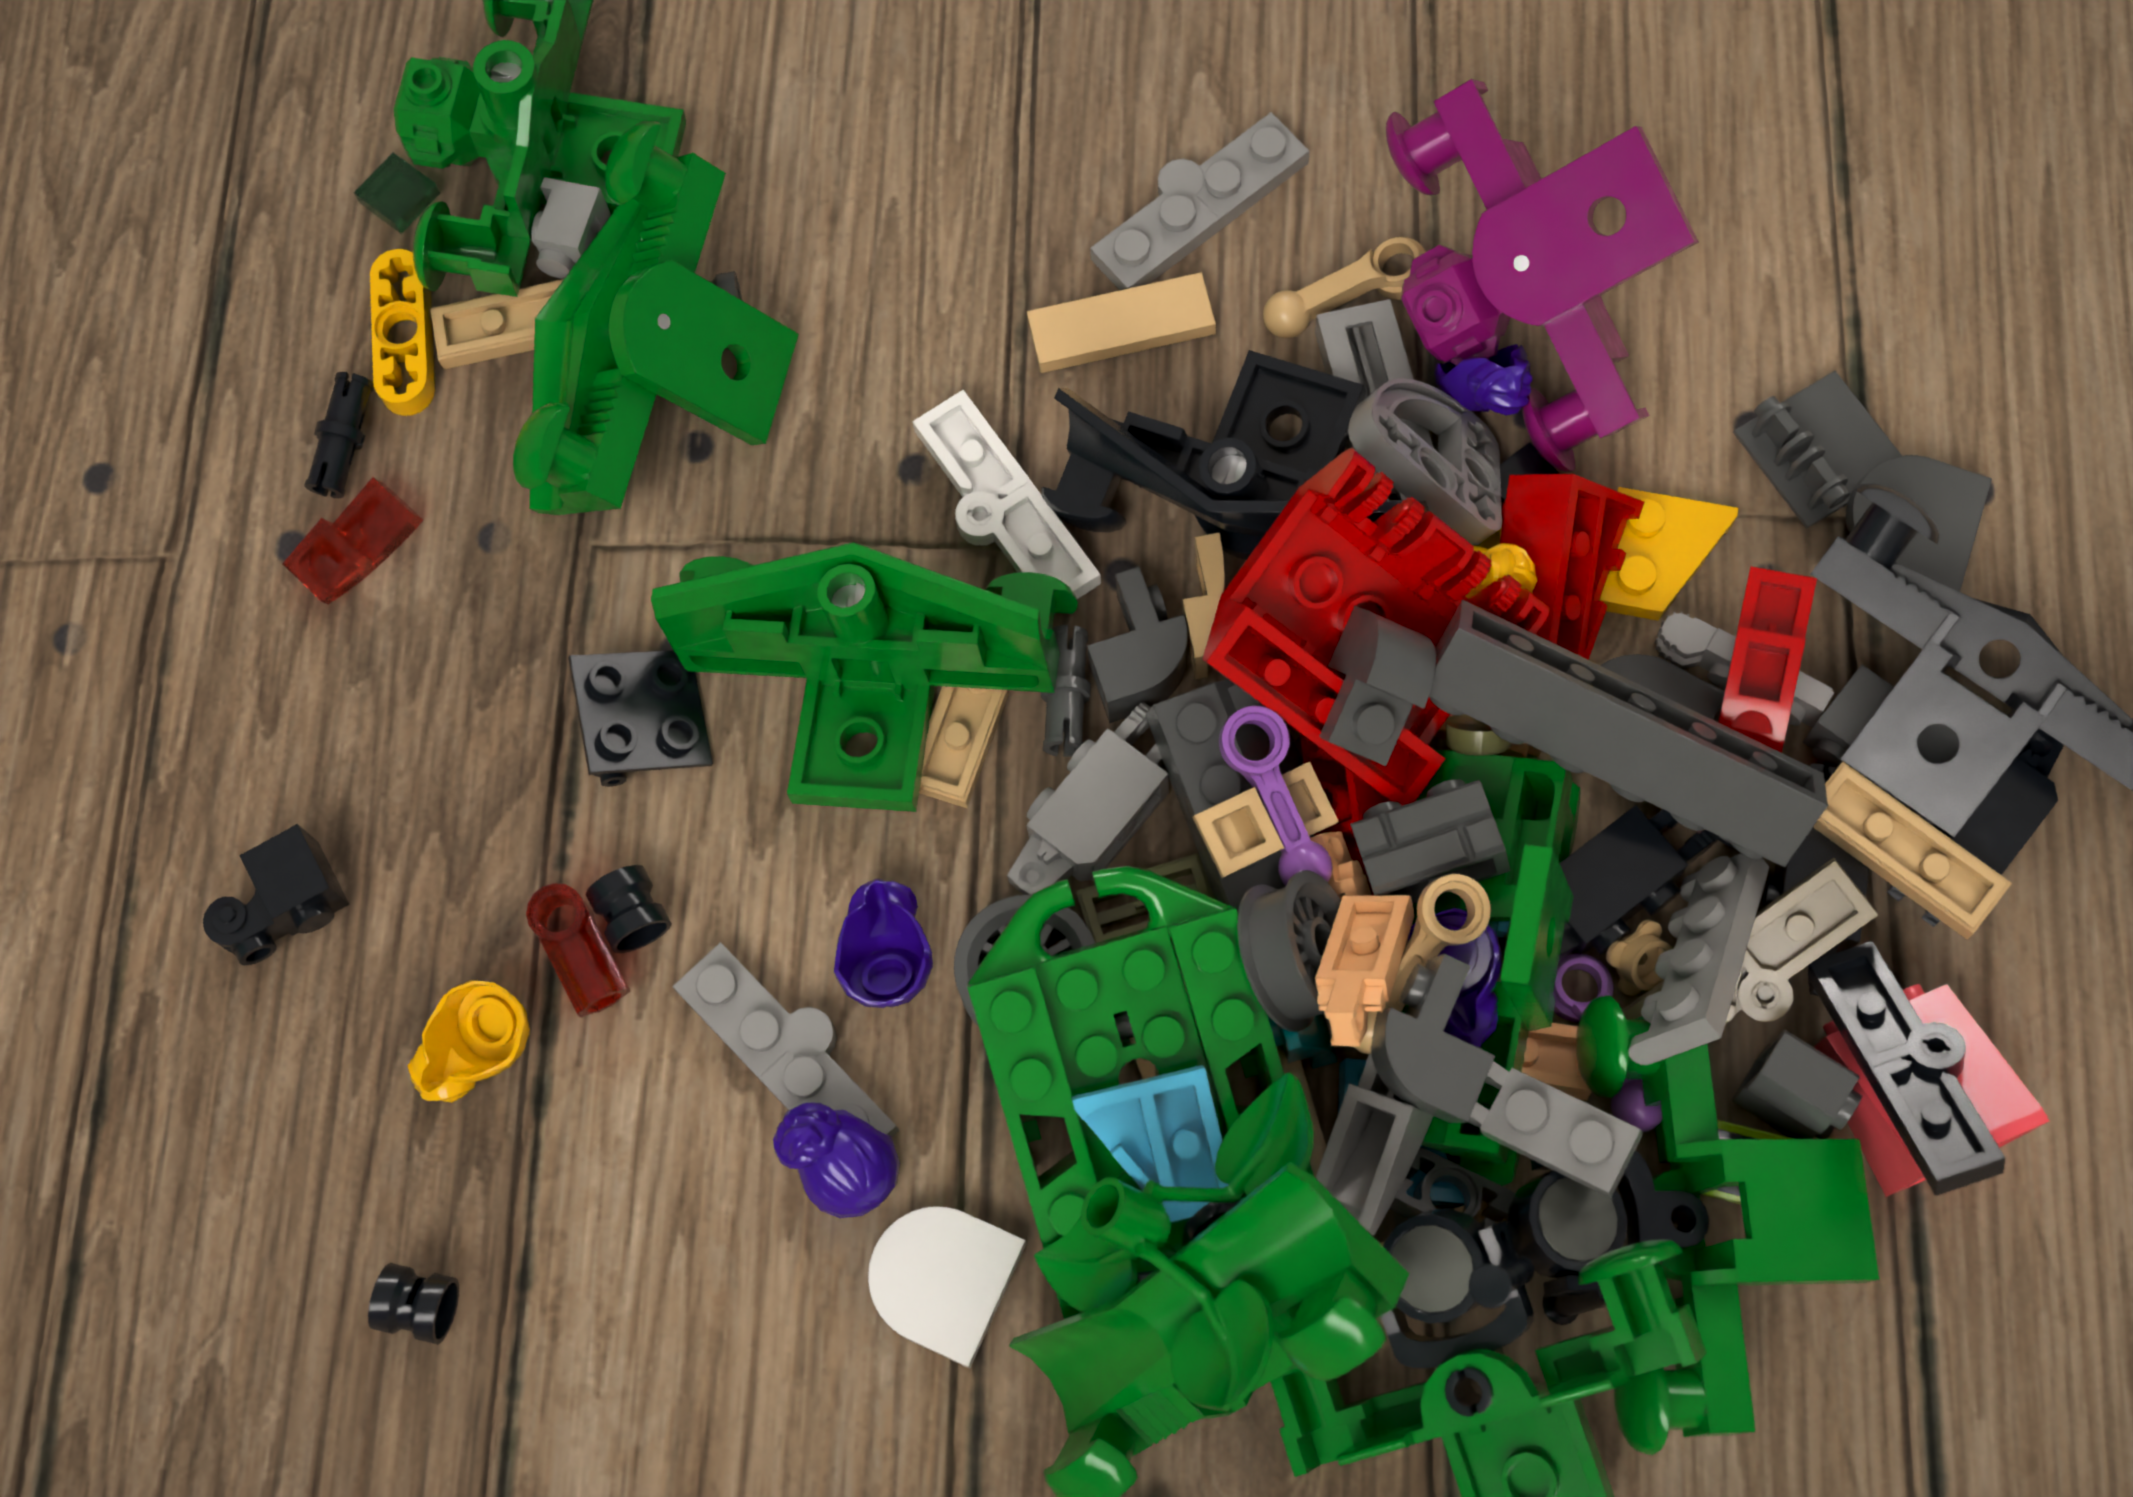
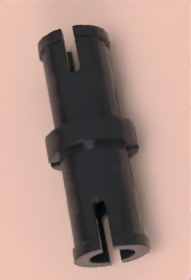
M347 372L336 373L334 378L335 384L325 420L317 422L314 435L317 436L316 438L319 441L308 479H306L304 485L309 491L327 497L328 490H331L330 496L336 499L344 497V488L354 452L363 447L365 435H363L361 427L371 392L374 390L373 382L361 375L353 373L351 382L348 381L349 374Z

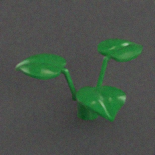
M1290 1072L1284 1074L1263 1091L1228 1130L1221 1142L1215 1161V1173L1218 1179L1228 1184V1186L1224 1188L1164 1187L1150 1180L1145 1184L1141 1192L1116 1178H1104L1098 1181L1088 1192L1082 1205L1081 1217L1068 1234L1034 1254L1040 1270L1053 1290L1067 1304L1080 1312H1085L1120 1299L1135 1287L1138 1276L1135 1259L1140 1257L1151 1262L1194 1296L1203 1310L1192 1314L1180 1327L1174 1340L1170 1363L1173 1380L1181 1394L1192 1403L1204 1408L1228 1412L1230 1408L1239 1405L1256 1386L1263 1375L1272 1350L1274 1337L1272 1312L1263 1294L1254 1286L1242 1280H1236L1227 1285L1217 1298L1214 1299L1208 1289L1162 1254L1159 1249L1167 1241L1171 1230V1221L1162 1202L1233 1203L1238 1201L1244 1192L1248 1196L1289 1162L1306 1171L1313 1151L1314 1131L1300 1080Z

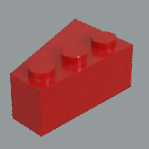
M1575 474L1509 475L1506 499L1502 506L1503 522L1499 544H1515L1525 549L1535 564L1537 583L1532 594L1549 607L1548 617L1537 632V636L1589 660L1608 607L1603 601H1599L1609 571H1621L1626 553L1622 549H1618L1628 519H1639L1644 501Z

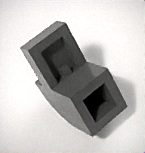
M1140 567L1115 574L1117 599L1129 632L1087 646L1089 667L1109 723L1126 718L1142 702L1152 707L1154 704L1167 700L1181 683L1187 665V625L1184 614L1168 619L1157 584L1146 586Z
M1354 606L1328 667L1346 674V677L1319 737L1386 766L1413 705L1425 708L1435 676L1436 652L1433 642L1427 636L1371 611Z
M1443 954L1429 959L1425 966L1417 964L1413 968L1400 998V1002L1408 1006L1405 1014L1391 1007L1384 1009L1383 1012H1377L1373 1028L1371 1055L1382 1081L1398 1098L1450 1124L1464 1123L1469 1121L1495 1055L1443 1032L1471 967L1451 956Z

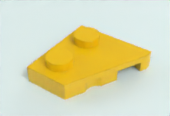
M1618 487V492L1645 503L1639 519H1628L1618 546V549H1622L1626 553L1621 571H1609L1599 601H1603L1608 606L1607 612L1659 621L1675 601L1684 585L1692 579L1703 565L1707 556L1723 535L1727 534L1737 518L1739 508Z

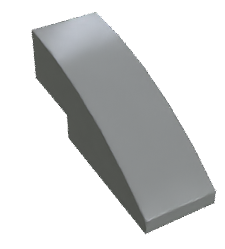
M1369 1054L1358 1086L1349 1083L1316 1179L1374 1236L1409 1172L1428 1131L1433 1115L1409 1105L1390 1091L1379 1076L1372 1055Z

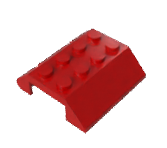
M1350 448L1341 453L1298 488L1224 590L1219 600L1202 660L1264 707L1277 713L1284 722L1389 801L1399 802L1401 806L1416 801L1446 758L1432 749L1429 743L1450 714L1438 708L1431 701L1430 697L1424 709L1413 705L1386 766L1319 737L1346 677V674L1328 667L1354 606L1371 611L1427 636L1433 642L1434 647L1437 645L1462 599L1535 635L1546 621L1549 607L1529 590L1521 589L1522 585L1509 574L1499 578L1496 582H1492L1470 599L1467 598L1465 595L1470 593L1473 588H1476L1486 578V575L1490 572L1489 569L1492 566V561L1479 550L1477 552L1474 551L1472 544L1431 511L1425 512V507L1412 496L1402 500L1400 504L1395 505L1376 521L1372 522L1367 517L1388 499L1389 494L1392 493L1391 490L1394 487V482L1381 471L1374 475L1375 466L1353 448Z

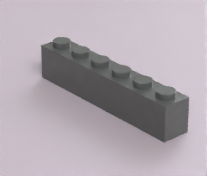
M1463 599L1435 646L1436 669L1429 697L1438 708L1452 715L1466 714L1489 725L1496 735L1507 742L1531 745L1549 754L1554 762L1570 772L1583 773L1585 771L1610 783L1611 787L1618 794L1634 802H1643L1645 800L1670 812L1677 822L1691 830L1702 831L1706 829L1730 841L1736 850L1749 858L1756 860L1766 858L1785 867L1828 806L1824 773Z

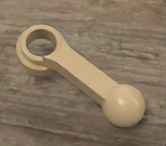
M1396 237L1388 239L1380 244L1374 252L1370 249L1358 261L1296 292L1284 290L1272 295L1266 302L1263 310L1265 326L1272 334L1278 337L1292 338L1303 333L1310 321L1316 318V315L1327 313L1373 289H1376L1386 298L1401 300L1404 279L1409 277L1411 268L1402 275L1389 276L1383 273L1385 262L1396 254H1409L1415 259L1426 251L1420 243L1411 238Z
M1450 874L1435 879L1424 888L1417 903L1418 918L1416 919L1412 936L1405 946L1390 1000L1386 1001L1384 1009L1391 1007L1400 1012L1403 1010L1405 1004L1400 1002L1401 994L1410 973L1417 964L1425 966L1429 959L1437 957L1447 945L1455 946L1471 942L1484 932L1489 923L1491 907L1487 893L1477 881L1465 875ZM1448 891L1457 894L1463 899L1467 907L1466 921L1457 931L1446 929L1436 919L1434 906L1442 892ZM1368 1012V1026L1360 1046H1353L1360 1052L1371 1054L1373 1028L1377 1012Z

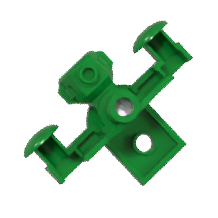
M482 0L486 21L490 29L497 36L505 37L508 34L514 18L533 21L538 36L533 56L524 45L518 42L500 40L490 43L481 49L474 60L473 67L470 66L468 61L443 57L431 58V60L411 57L406 62L394 105V118L398 137L413 164L440 169L450 167L451 164L470 167L478 157H485L494 180L498 185L494 205H483L480 220L451 216L449 207L443 201L431 204L424 211L414 235L413 262L416 275L420 283L427 290L436 291L441 286L446 272L471 276L477 291L518 297L532 242V224L536 214L540 211L541 204L546 205L547 203L541 189L544 177L600 188L612 215L619 204H614L607 196L605 188L607 165L603 164L601 159L607 151L613 149V146L626 130L639 122H659L661 127L655 146L673 157H678L686 126L683 109L570 92L594 0Z

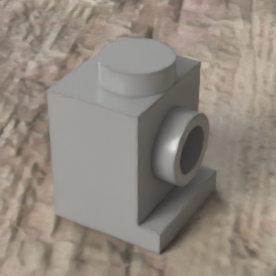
M544 177L541 189L547 203L544 211H539L536 214L531 232L532 242L539 251L536 265L545 274L564 279L610 218L611 213L600 188Z

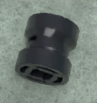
M642 865L625 866L602 876L587 889L585 894L595 914L603 916L605 921L608 922L604 935L614 953H626L640 949L663 936L672 924L662 904L653 901L650 895L653 884Z
M394 1263L387 1264L379 1274L370 1298L368 1309L370 1329L395 1334L401 1329L412 1332L417 1340L439 1345L447 1336L455 1317L459 1300L458 1279L437 1273L424 1278L417 1276L413 1268Z

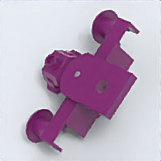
M1470 79L1433 101L1438 111L1411 127L1408 121L1398 112L1390 114L1386 123V141L1392 160L1400 174L1414 189L1425 195L1439 194L1440 184L1437 174L1462 160L1487 209L1481 214L1477 224L1472 255L1460 253L1444 245H1438L1412 260L1409 277L1404 279L1401 300L1425 349L1437 360L1451 362L1455 365H1458L1463 359H1490L1496 356L1500 337L1505 335L1510 318L1526 324L1545 327L1575 390L1549 403L1537 389L1531 388V393L1527 396L1529 400L1528 405L1523 407V419L1528 435L1539 454L1554 468L1563 472H1572L1576 467L1572 448L1596 436H1599V438L1611 436L1650 416L1646 407L1636 409L1614 365V362H1619L1629 357V354L1604 306L1601 295L1699 243L1642 127L1634 126L1541 179L1525 144L1501 137L1481 96L1488 91L1485 83ZM1614 197L1624 205L1626 220L1623 227L1617 233L1606 236L1596 229L1593 222V213L1596 206L1602 200Z

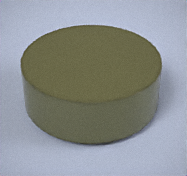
M1466 714L1453 715L1446 720V745L1454 752L1465 755L1485 756L1505 752L1512 746V743L1496 735L1489 725Z

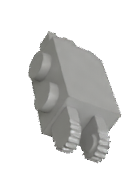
M1142 702L1136 706L1115 732L1107 728L1096 742L1088 739L1081 744L1067 765V770L1070 771L1069 775L1056 790H1053L1051 787L1043 790L1030 806L1026 815L1030 820L1026 825L1029 840L1007 874L1009 883L1023 895H1033L1035 892L1058 881L1068 879L1071 875L1079 881L1093 880L1092 872L1105 869L1111 864L1168 795L1169 773L1163 770L1165 765L1157 745L1155 744L1146 756L1132 746L1149 727L1146 714L1151 707L1146 703Z

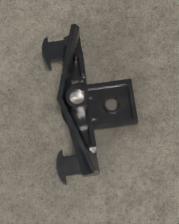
M1249 350L1213 442L1209 443L1188 436L1183 428L1128 411L1124 423L1110 419L1069 388H1058L1054 399L1069 410L1070 427L1067 451L1070 457L1057 489L1052 490L1041 487V496L1055 514L1066 523L1092 532L1110 533L1122 529L1126 524V519L1120 513L1110 509L1119 483L1123 479L1194 514L1206 535L1220 532L1224 552L1247 560L1298 488L1344 452L1349 439L1348 430L1351 415L1354 409L1364 400L1366 390L1363 384ZM1293 414L1302 420V427L1294 438L1287 441H1278L1270 436V426L1279 416ZM1386 500L1383 505L1379 506L1377 510L1375 509L1367 518L1374 522L1402 501ZM1418 501L1425 507V512L1429 511L1426 501Z

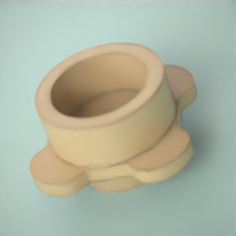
M1653 920L1640 922L1635 933L1626 935L1621 940L1613 942L1606 954L1607 963L1616 968L1620 977L1618 982L1619 990L1628 996L1637 995L1641 990L1649 991L1664 980L1656 974L1655 966L1659 955L1673 948L1670 944L1660 939L1662 927Z

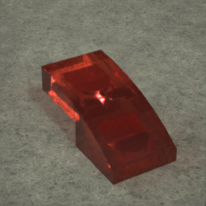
M372 477L334 523L321 518L283 562V565L321 602L330 604L380 566L414 532L423 519L385 483Z

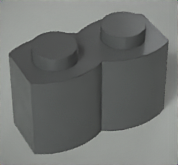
M1784 1029L1773 1043L1768 1044L1757 1057L1734 1094L1732 1102L1790 1138L1812 1139L1815 1136L1818 1139H1828L1835 1128L1841 1130L1858 1107L1863 1095L1853 1090L1859 1080L1858 1074Z

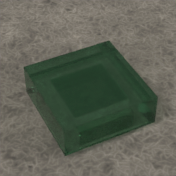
M393 152L360 185L354 194L360 204L402 234L440 195V191L435 182Z

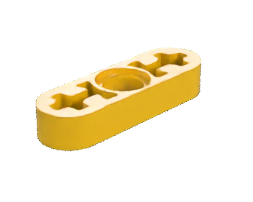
M393 249L381 254L374 261L370 270L373 384L377 394L391 412L397 415L410 416L426 409L432 402L435 394L433 326L430 308H432L431 291L427 290L420 283L416 275L413 253L405 249ZM407 271L409 274L402 282L403 295L407 302L399 301V296L391 284L397 282L398 273ZM404 320L417 323V331L409 341L401 344L388 341V332L394 324ZM397 362L405 363V367L414 381L407 384L406 393L398 394L394 389L402 385V369Z

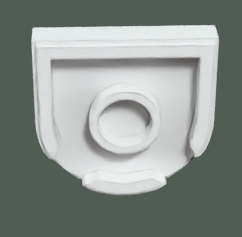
M927 1207L912 1211L891 1224L879 1238L873 1250L868 1271V1283L872 1301L883 1320L902 1337L971 1368L1027 1242L1018 1236L957 1209Z

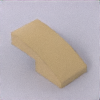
M1220 532L1195 537V564L1202 596L1183 599V614L1187 625V644L1195 679L1208 677L1211 666L1203 661L1202 658L1219 600L1224 592L1225 572Z
M1310 761L1282 774L1309 836L1339 822ZM1255 787L1192 817L1222 878L1284 848Z

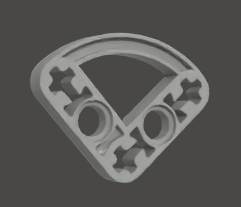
M1407 378L1387 381L1354 409L1348 430L1354 449L1375 466V472L1380 473L1381 471L1394 482V488L1406 498H1411L1412 496L1417 501H1426L1429 511L1472 545H1480L1501 529L1502 507L1499 446L1488 426L1472 411L1466 409L1457 400L1443 391L1426 383ZM1399 418L1417 423L1438 435V452Z

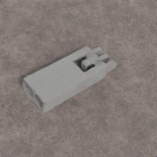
M1391 299L1316 315L1315 335L1325 372L1363 384L1366 390L1364 400L1389 380L1398 378L1413 379ZM1399 418L1433 447L1427 428L1412 421ZM1349 438V439H1348V442H1347V444H1346V448H1347V449H1350V448H1353V449H1354V447H1353V445H1352V443H1351V441H1350V438ZM1392 488V493L1390 494H1395L1397 500L1407 499L1396 488Z

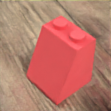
M1920 984L1903 989L1923 1024L1931 1022L1944 1023L1955 1028L1963 1036L1966 1044L1963 1071L1957 1080L1999 1148L2049 1122L2041 1105L1947 984L1928 993L1924 992ZM1832 1020L1825 1024L1823 1029L1827 1036L1819 1041L1814 1048L1859 1075V1080L1853 1090L1863 1096L1847 1123L1855 1138L1860 1139L1861 1150L1885 1196H1891L1925 1181V1177L1834 1021Z

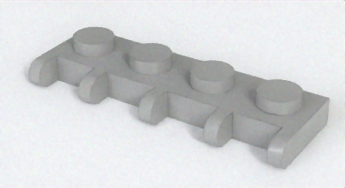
M1742 853L1731 858L1720 856L1708 862L1700 871L1683 879L1680 895L1689 904L1688 907L1674 912L1671 916L1668 929L1678 939L1675 948L1661 953L1657 959L1655 972L1660 978L1664 979L1661 991L1647 996L1644 1000L1641 1014L1651 1025L1649 1031L1636 1035L1631 1041L1628 1054L1634 1062L1641 1065H1649L1722 1038L1769 866L1763 859H1752Z

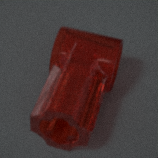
M553 883L543 886L536 891L527 905V921L530 928L538 936L577 1015L582 1018L589 1014L599 1013L618 1003L623 996L631 991L596 924L591 908L575 889L566 884ZM564 905L576 908V917L570 927L560 932L548 931L547 921L552 911Z

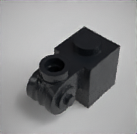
M296 824L239 855L255 886L253 898L246 905L234 897L224 896L216 899L204 913L203 926L205 933L213 942L236 955L239 963L246 966L256 964L270 957L277 949L274 941L288 933L293 936L297 933H310L319 930L333 920L335 912L350 904L319 842L301 826Z

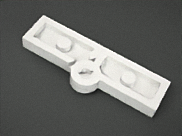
M961 390L912 421L917 436L963 497L955 509L956 524L962 538L968 543L977 546L996 542L1017 572L1040 573L1057 578L1072 589L1077 599L1101 584V575L1052 508L1046 504L1041 493L964 390Z

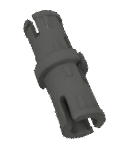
M1060 625L1052 628L1060 651L1055 693L1041 692V698L1047 702L1043 751L1057 756L1059 745L1063 743L1064 732L1063 757H1071L1081 744L1084 743L1082 741L1084 703L1089 701L1091 694V683L1085 679L1088 631L1079 626H1074L1073 638L1069 639V648L1067 649L1068 625Z

